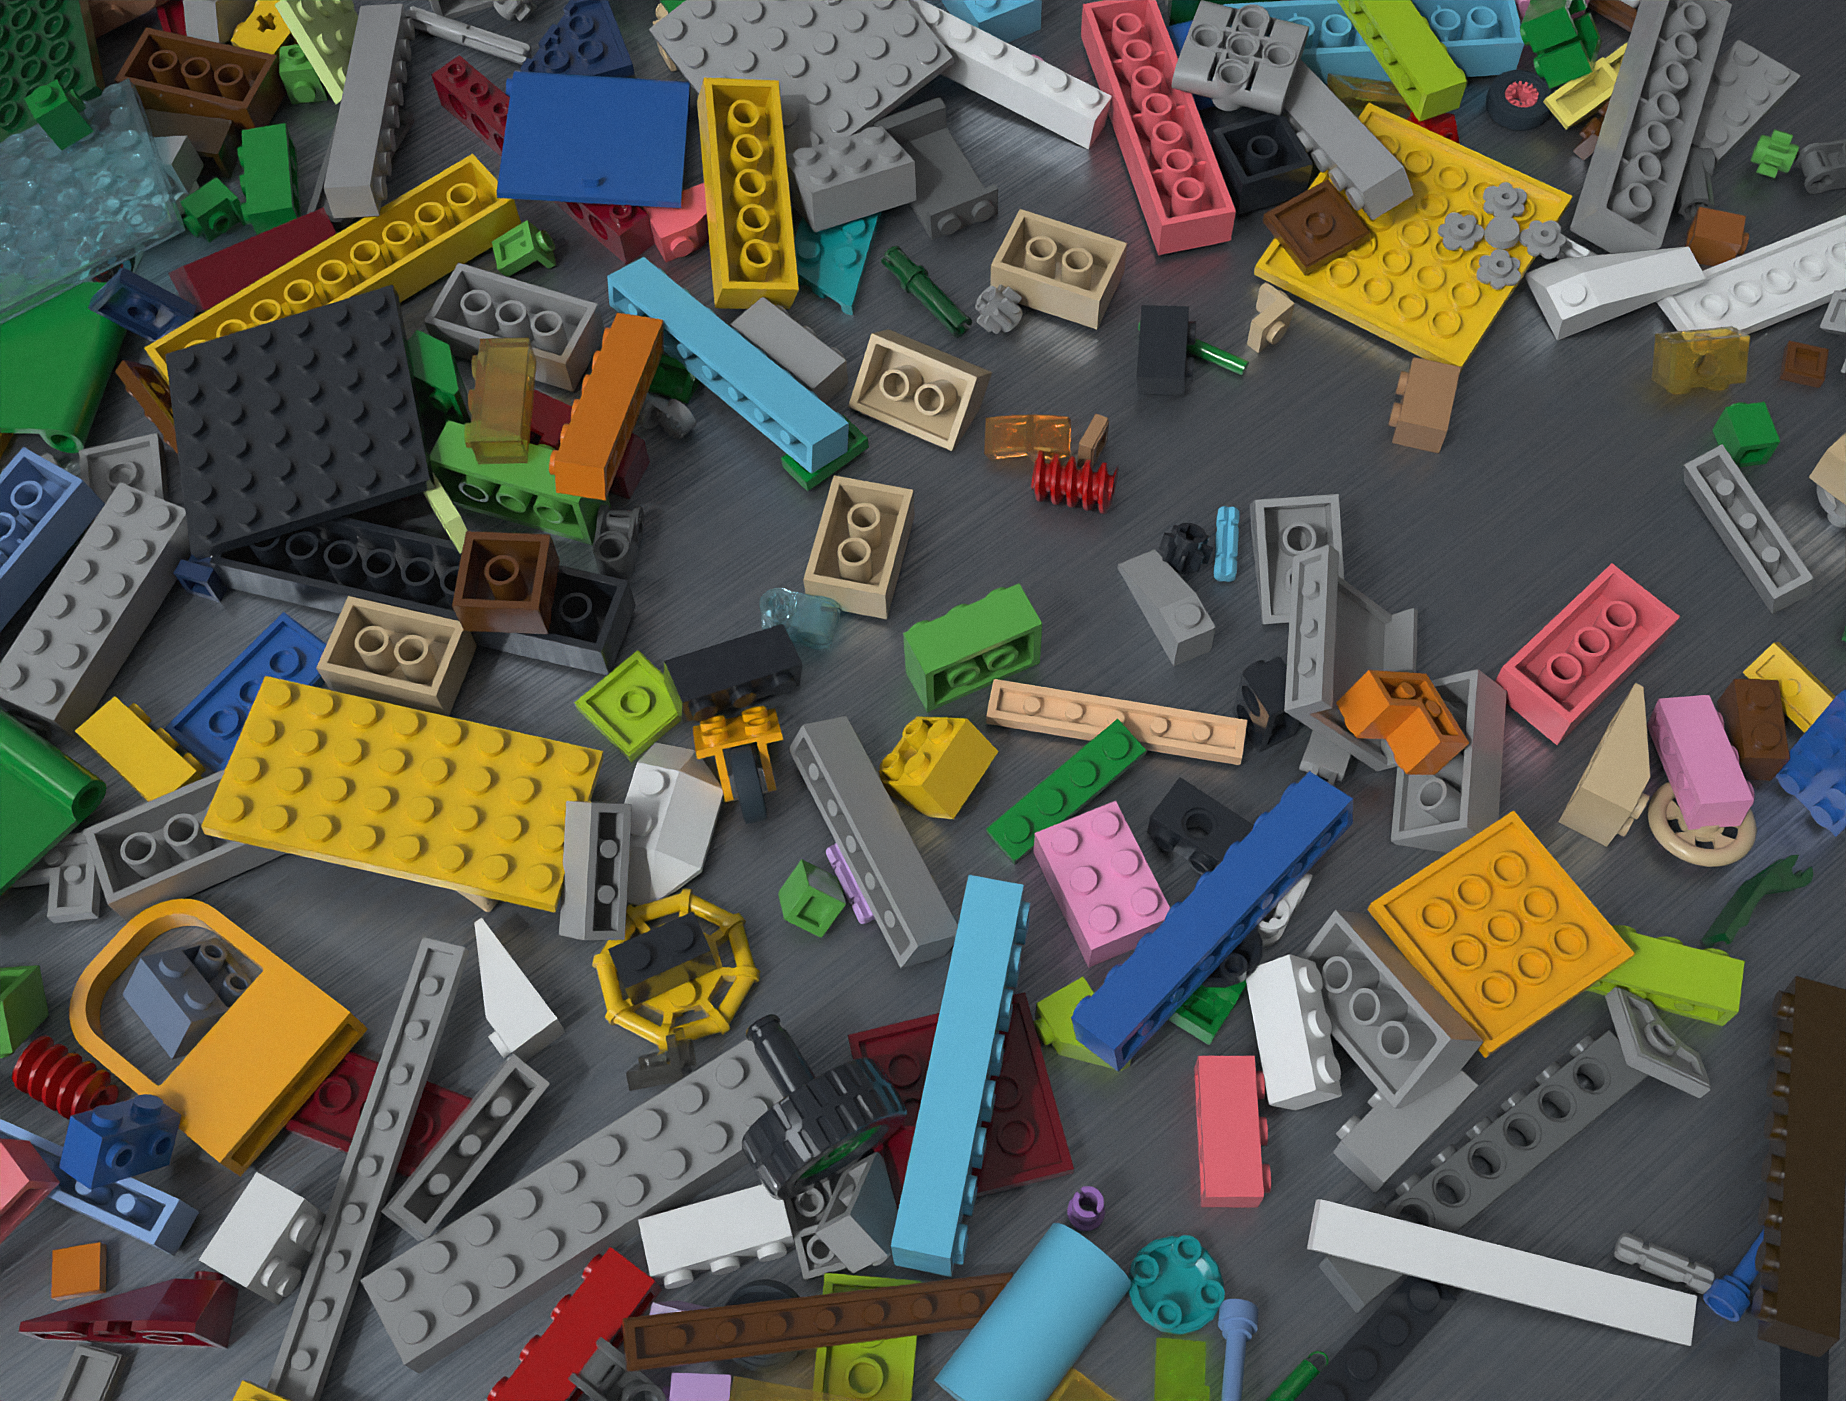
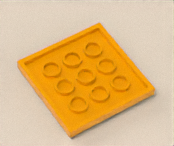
M1514 810L1371 902L1367 909L1405 958L1484 1041L1478 1048L1484 1058H1487L1618 969L1635 955Z

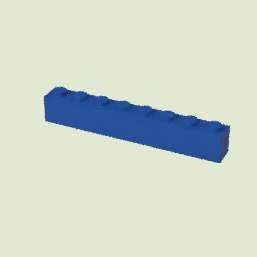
M1310 771L1299 783L1294 782L1290 784L1284 791L1281 801L1270 812L1266 811L1258 817L1252 831L1241 842L1236 841L1229 847L1224 860L1212 872L1207 871L1199 878L1194 891L1183 902L1178 901L1169 909L1165 921L1153 933L1148 932L1139 940L1135 952L1123 964L1115 965L1108 972L1104 984L1092 996L1084 997L1077 1004L1071 1017L1076 1040L1119 1072L1353 824V798Z

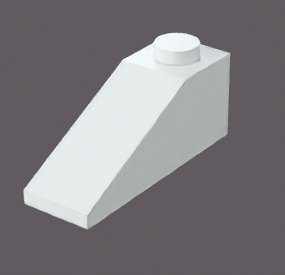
M480 918L474 925L485 1015L495 1030L488 1038L503 1058L512 1053V1055L515 1054L523 1062H526L566 1032L557 1017L485 921Z

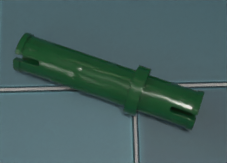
M897 245L892 246L884 253L885 257L881 259V263L901 282V288L908 294L911 292L955 338L963 336L970 329L968 326L972 325V319L962 312L928 277V271L922 265L918 267Z

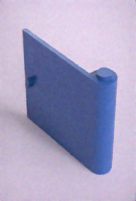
M514 71L513 78L506 79V95L510 97L496 192L497 198L681 208L687 121L690 118L691 84L688 81Z

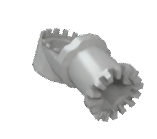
M647 393L638 416L639 424L644 429H653L659 425L665 432H669L670 436L675 434L673 436L674 439L680 440L696 426L694 416L680 401L671 399L667 402L662 397H654Z

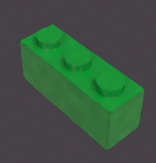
M286 123L242 130L243 146L238 147L237 150L240 164L244 169V174L239 175L242 192L246 197V202L241 203V209L245 223L253 225L258 235L302 216L297 149Z

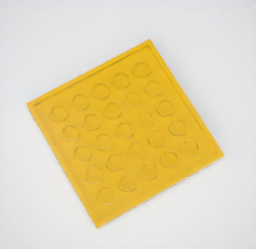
M1368 103L1358 119L1404 166L1413 196L1372 220L1363 209L1358 211L1354 209L1346 195V190L1343 189L1339 193L1370 230V241L1305 276L1278 240L1274 238L1255 265L1254 275L1426 360L1461 367V373L1519 282L1514 286L1504 285L1502 289L1496 290L1491 287L1490 283L1484 284L1478 281L1476 273L1480 267V257L1484 255L1490 256L1498 248L1488 244L1483 236L1480 241L1474 243V247L1471 250L1466 251L1461 247L1457 250H1448L1443 245L1444 237L1438 234L1439 226L1445 224V218L1448 214L1456 212L1463 217L1473 215L1476 218V224L1480 225L1485 231L1489 222L1495 217L1493 213H1486L1483 209L1486 202L1483 199L1484 190L1489 186L1499 187L1503 182L1510 183L1513 188L1523 189L1527 194L1526 201L1523 204V214L1512 216L1519 225L1520 233L1525 229H1529L1530 223L1535 220L1542 223L1552 220L1558 223L1569 207L1572 195ZM1328 171L1320 172L1309 189L1327 179L1332 183ZM1518 240L1513 247L1503 250L1509 253L1510 258L1514 257L1520 261L1518 271L1521 274V281L1536 256L1529 255L1527 252L1528 247L1523 246Z

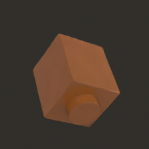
M1699 207L1687 231L1685 247L1691 249L1698 264L1712 267L1734 259L1736 255L1742 256L1749 240V233L1744 232L1746 216Z

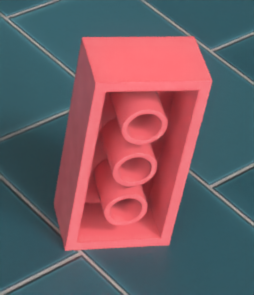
M1611 563L1501 668L1495 682L1507 691L1506 704L1554 744L1558 745L1666 640L1680 616Z

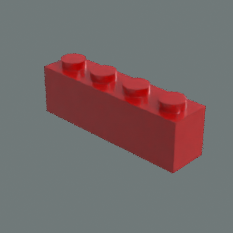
M609 1247L604 1255L597 1254L582 1273L583 1283L573 1296L567 1294L558 1302L551 1313L553 1322L542 1336L537 1334L529 1340L519 1355V1360L522 1361L510 1378L504 1376L495 1384L487 1397V1401H579L584 1392L568 1380L572 1372H580L596 1351L597 1346L595 1342L599 1337H602L618 1349L624 1341L622 1319L643 1316L662 1289L654 1279L612 1247Z

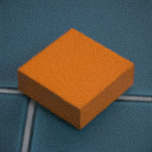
M97 1242L52 1250L51 1298L56 1301L106 1293L107 1245Z

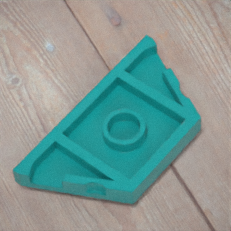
M883 211L818 232H814L804 218L801 217L794 240L798 283L809 286L813 293L823 299L827 296L841 305L844 313L853 315Z

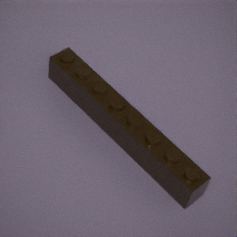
M1795 976L1785 991L1779 990L1776 993L1772 1004V1017L1777 1018V1030L1773 1033L1770 1041L1769 1055L1775 1058V1064L1766 1088L1767 1097L1772 1098V1111L1769 1112L1764 1125V1138L1770 1140L1769 1153L1766 1155L1761 1169V1180L1767 1183V1191L1758 1213V1224L1764 1227V1238L1758 1247L1755 1258V1269L1761 1272V1285L1753 1299L1752 1315L1758 1319L1757 1339L1820 1358L1840 1340L1846 1187V989Z

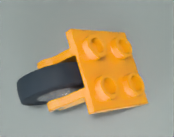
M765 706L748 708L742 711V716L725 719L721 715L712 716L707 720L700 721V725L693 726L697 759L715 755L725 802L740 801L746 824L767 819L768 814L763 794L777 790L766 744L783 740L775 708L767 710ZM757 742L762 768H757L753 748L748 743ZM733 747L729 749L733 774L728 775L723 749Z

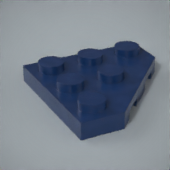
M570 0L563 9L564 16L557 25L552 24L538 43L540 49L532 59L527 58L520 67L521 71L608 77L635 75L633 63L608 0Z

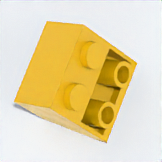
M916 716L904 728L902 732L903 737L894 750L881 761L878 772L888 795L927 817L954 819L999 751L967 718Z

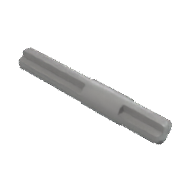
M414 6L405 11L406 17L412 18L414 29L521 65H523L527 58H532V48L526 43Z

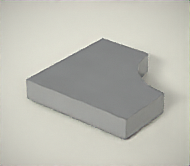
M1618 987L1612 989L1605 996L1628 1066L1698 1098H1701L1711 1090L1700 1054L1685 1045L1669 1030L1658 1016L1651 1002Z

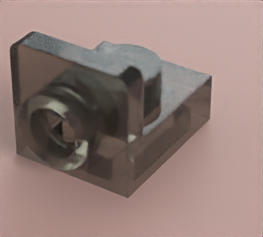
M683 1027L673 1029L666 1035L669 1052L668 1058L665 1056V1051L652 1052L637 1057L638 1063L634 1064L626 1072L629 1091L678 1082L692 1072L691 1066L696 1064V1053L692 1039H685Z

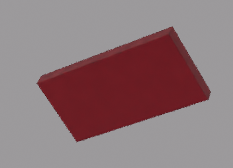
M349 1051L282 1129L348 1154L379 1062ZM426 1081L396 1174L409 1178L472 1101V1098Z

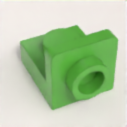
M528 220L492 241L497 269L506 277L513 275L536 260L549 269L556 265L553 253L555 249L553 239L548 232L539 230Z

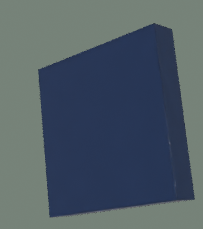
M124 267L91 298L88 306L91 311L152 342L157 341L193 318L197 307Z

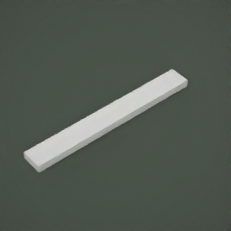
M1318 1199L1315 1202L1307 1246L1309 1250L1648 1337L1691 1346L1697 1296L1322 1199Z

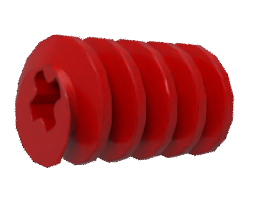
M1039 450L1034 465L1031 489L1032 491L1034 489L1035 498L1039 502H1043L1050 492L1051 501L1054 505H1059L1066 495L1067 505L1070 508H1075L1080 498H1082L1085 511H1090L1096 501H1098L1099 512L1106 514L1112 505L1115 495L1119 465L1113 475H1109L1106 462H1102L1098 471L1093 472L1090 459L1085 461L1081 469H1077L1074 456L1070 457L1065 466H1061L1059 453L1054 454L1050 463H1045L1044 451Z
M47 1035L38 1037L28 1045L12 1071V1080L15 1088L25 1094L29 1093L31 1098L38 1102H43L46 1107L53 1111H58V1114L67 1120H70L72 1115L94 1110L98 1106L115 1104L119 1096V1088L116 1085H110L111 1074L104 1069L97 1071V1067L93 1062H83L82 1056L76 1052L68 1053V1048L62 1044L54 1045V1040Z

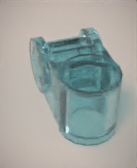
M773 588L762 595L759 603L762 615V630L773 627V623L777 625L784 624L792 643L801 644L815 650L831 648L842 611L841 605L836 601L824 596H812L784 588ZM780 598L784 600V605L780 604Z

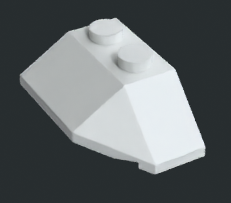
M655 742L637 762L624 803L632 804L627 905L631 904L635 907L665 898L703 871L724 794L722 786L703 759H697L695 750Z

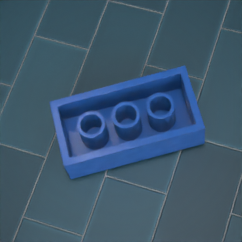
M1846 689L1833 699L1789 751L1790 760L1775 776L1781 787L1787 793L1794 795L1811 812L1814 820L1819 825L1827 828L1835 837L1846 830Z

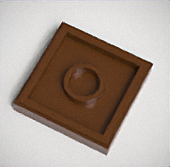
M1328 179L1266 212L1263 216V223L1305 276L1370 241L1371 237L1370 230Z

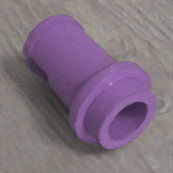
M1082 1187L1081 1193L1079 1194L1076 1191L1074 1197L1069 1202L1067 1208L1068 1219L1076 1229L1092 1231L1098 1228L1104 1220V1198L1101 1192L1094 1187ZM1088 1205L1093 1208L1094 1212L1084 1211L1080 1206Z

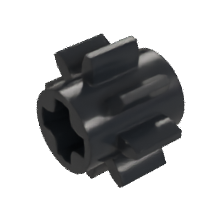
M1193 523L1173 525L1171 533L1164 532L1159 547L1160 550L1165 552L1162 560L1167 562L1177 573L1189 574L1193 571L1199 572L1201 564H1208L1213 551V547L1207 545L1210 536L1206 535L1203 528Z

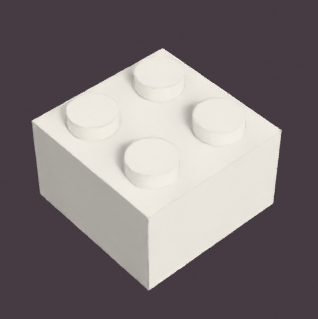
M256 1172L199 1258V1261L278 1305L282 1298L289 1296L298 1285L302 1274L300 1270L310 1254L314 1252L326 1214L303 1197Z

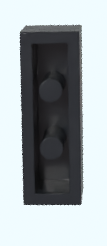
M779 624L665 660L664 684L682 724L692 720L704 721L714 716L716 712L732 707L743 708L751 705L756 699L772 694L783 695L792 691L796 686L800 685L802 662L784 624Z

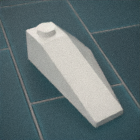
M1689 247L1566 258L1525 273V279L1557 341L1704 283L1706 280Z

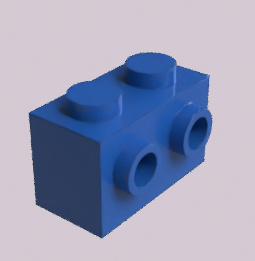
M143 1094L136 1096L134 1099L112 1105H101L94 1108V1110L70 1116L59 1168L92 1190L168 1166L181 1114L164 1104L159 1097Z

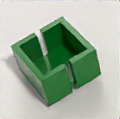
M1530 0L1520 25L1521 38L1526 46L1531 45L1533 52L1537 53V57L1534 58L1535 70L1541 79L1545 77L1549 89L1593 72L1602 44L1601 37L1591 13L1575 19L1571 17V15L1587 9L1585 0Z

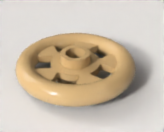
M1670 782L1663 784L1650 799L1647 815L1652 833L1667 851L1681 860L1699 866H1725L1743 858L1754 845L1757 826L1751 809L1748 810L1740 826H1732L1738 828L1736 838L1732 839L1722 835L1725 827H1719L1720 825L1702 826L1700 829L1688 830L1679 806L1673 801L1676 797ZM1677 819L1683 832L1674 833L1667 820ZM1695 840L1701 842L1712 841L1714 849L1697 847Z

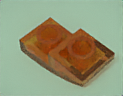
M1028 414L986 418L984 454L989 460L1027 455L1032 461H1036L1039 450L1044 451L1045 460L1052 459L1055 453H1059L1060 458L1070 456L1071 419L1069 417Z

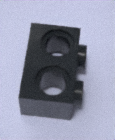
M1280 656L1268 662H1265V660L1256 661L1243 671L1232 711L1236 718L1247 720L1246 734L1258 753L1294 736L1300 722L1284 711L1287 666Z

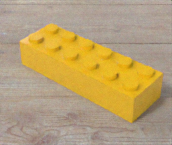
M704 77L697 106L715 308L749 309L760 298L764 297L775 306L780 305L784 309H790L798 293L799 286L779 81Z

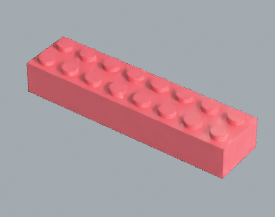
M1102 0L1083 4L1081 38L1099 89L1112 96L1108 115L1157 254L1163 255L1231 241L1236 210L1192 94L1172 88V79L1178 57L1156 0Z

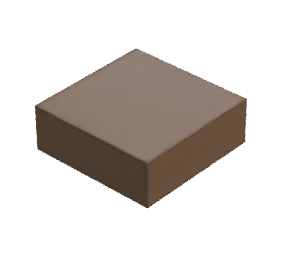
M1099 414L1094 415L1079 442L1077 466L1082 467L1085 461L1090 459L1093 469L1108 440V418Z

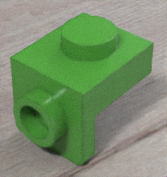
M299 44L282 46L279 56V74L291 103L301 104L327 101L328 91Z

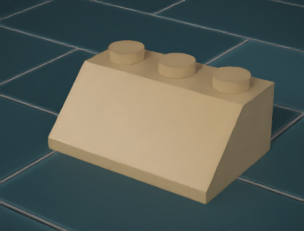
M887 329L871 333L848 407L945 449L954 451L981 407L992 372Z

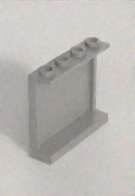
M1326 545L1293 557L1284 711L1374 770L1380 771L1396 767L1398 765L1395 762L1394 753L1386 739L1356 738L1346 727L1345 718L1336 702L1368 670L1416 673L1418 610L1412 608L1391 615L1338 576L1339 552L1332 546Z

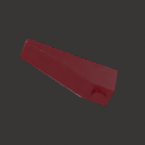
M197 1271L194 1272L193 1279L175 1278L20 1322L18 1332L37 1340L228 1349L239 1289L223 1281V1274Z

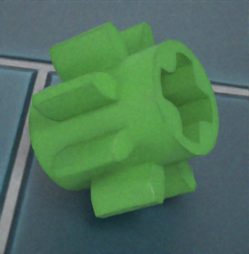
M1774 129L1771 137L1763 134L1760 136L1750 160L1752 163L1759 164L1756 173L1775 178L1778 171L1789 172L1799 149V145L1790 143L1793 137L1792 134Z

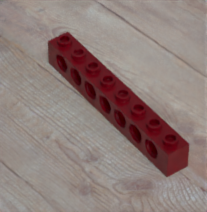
M459 55L431 74L441 106L502 157L510 97ZM553 201L626 265L655 244L649 216L639 206Z

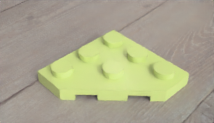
M280 0L275 4V7L335 104L341 103L358 20L353 1Z

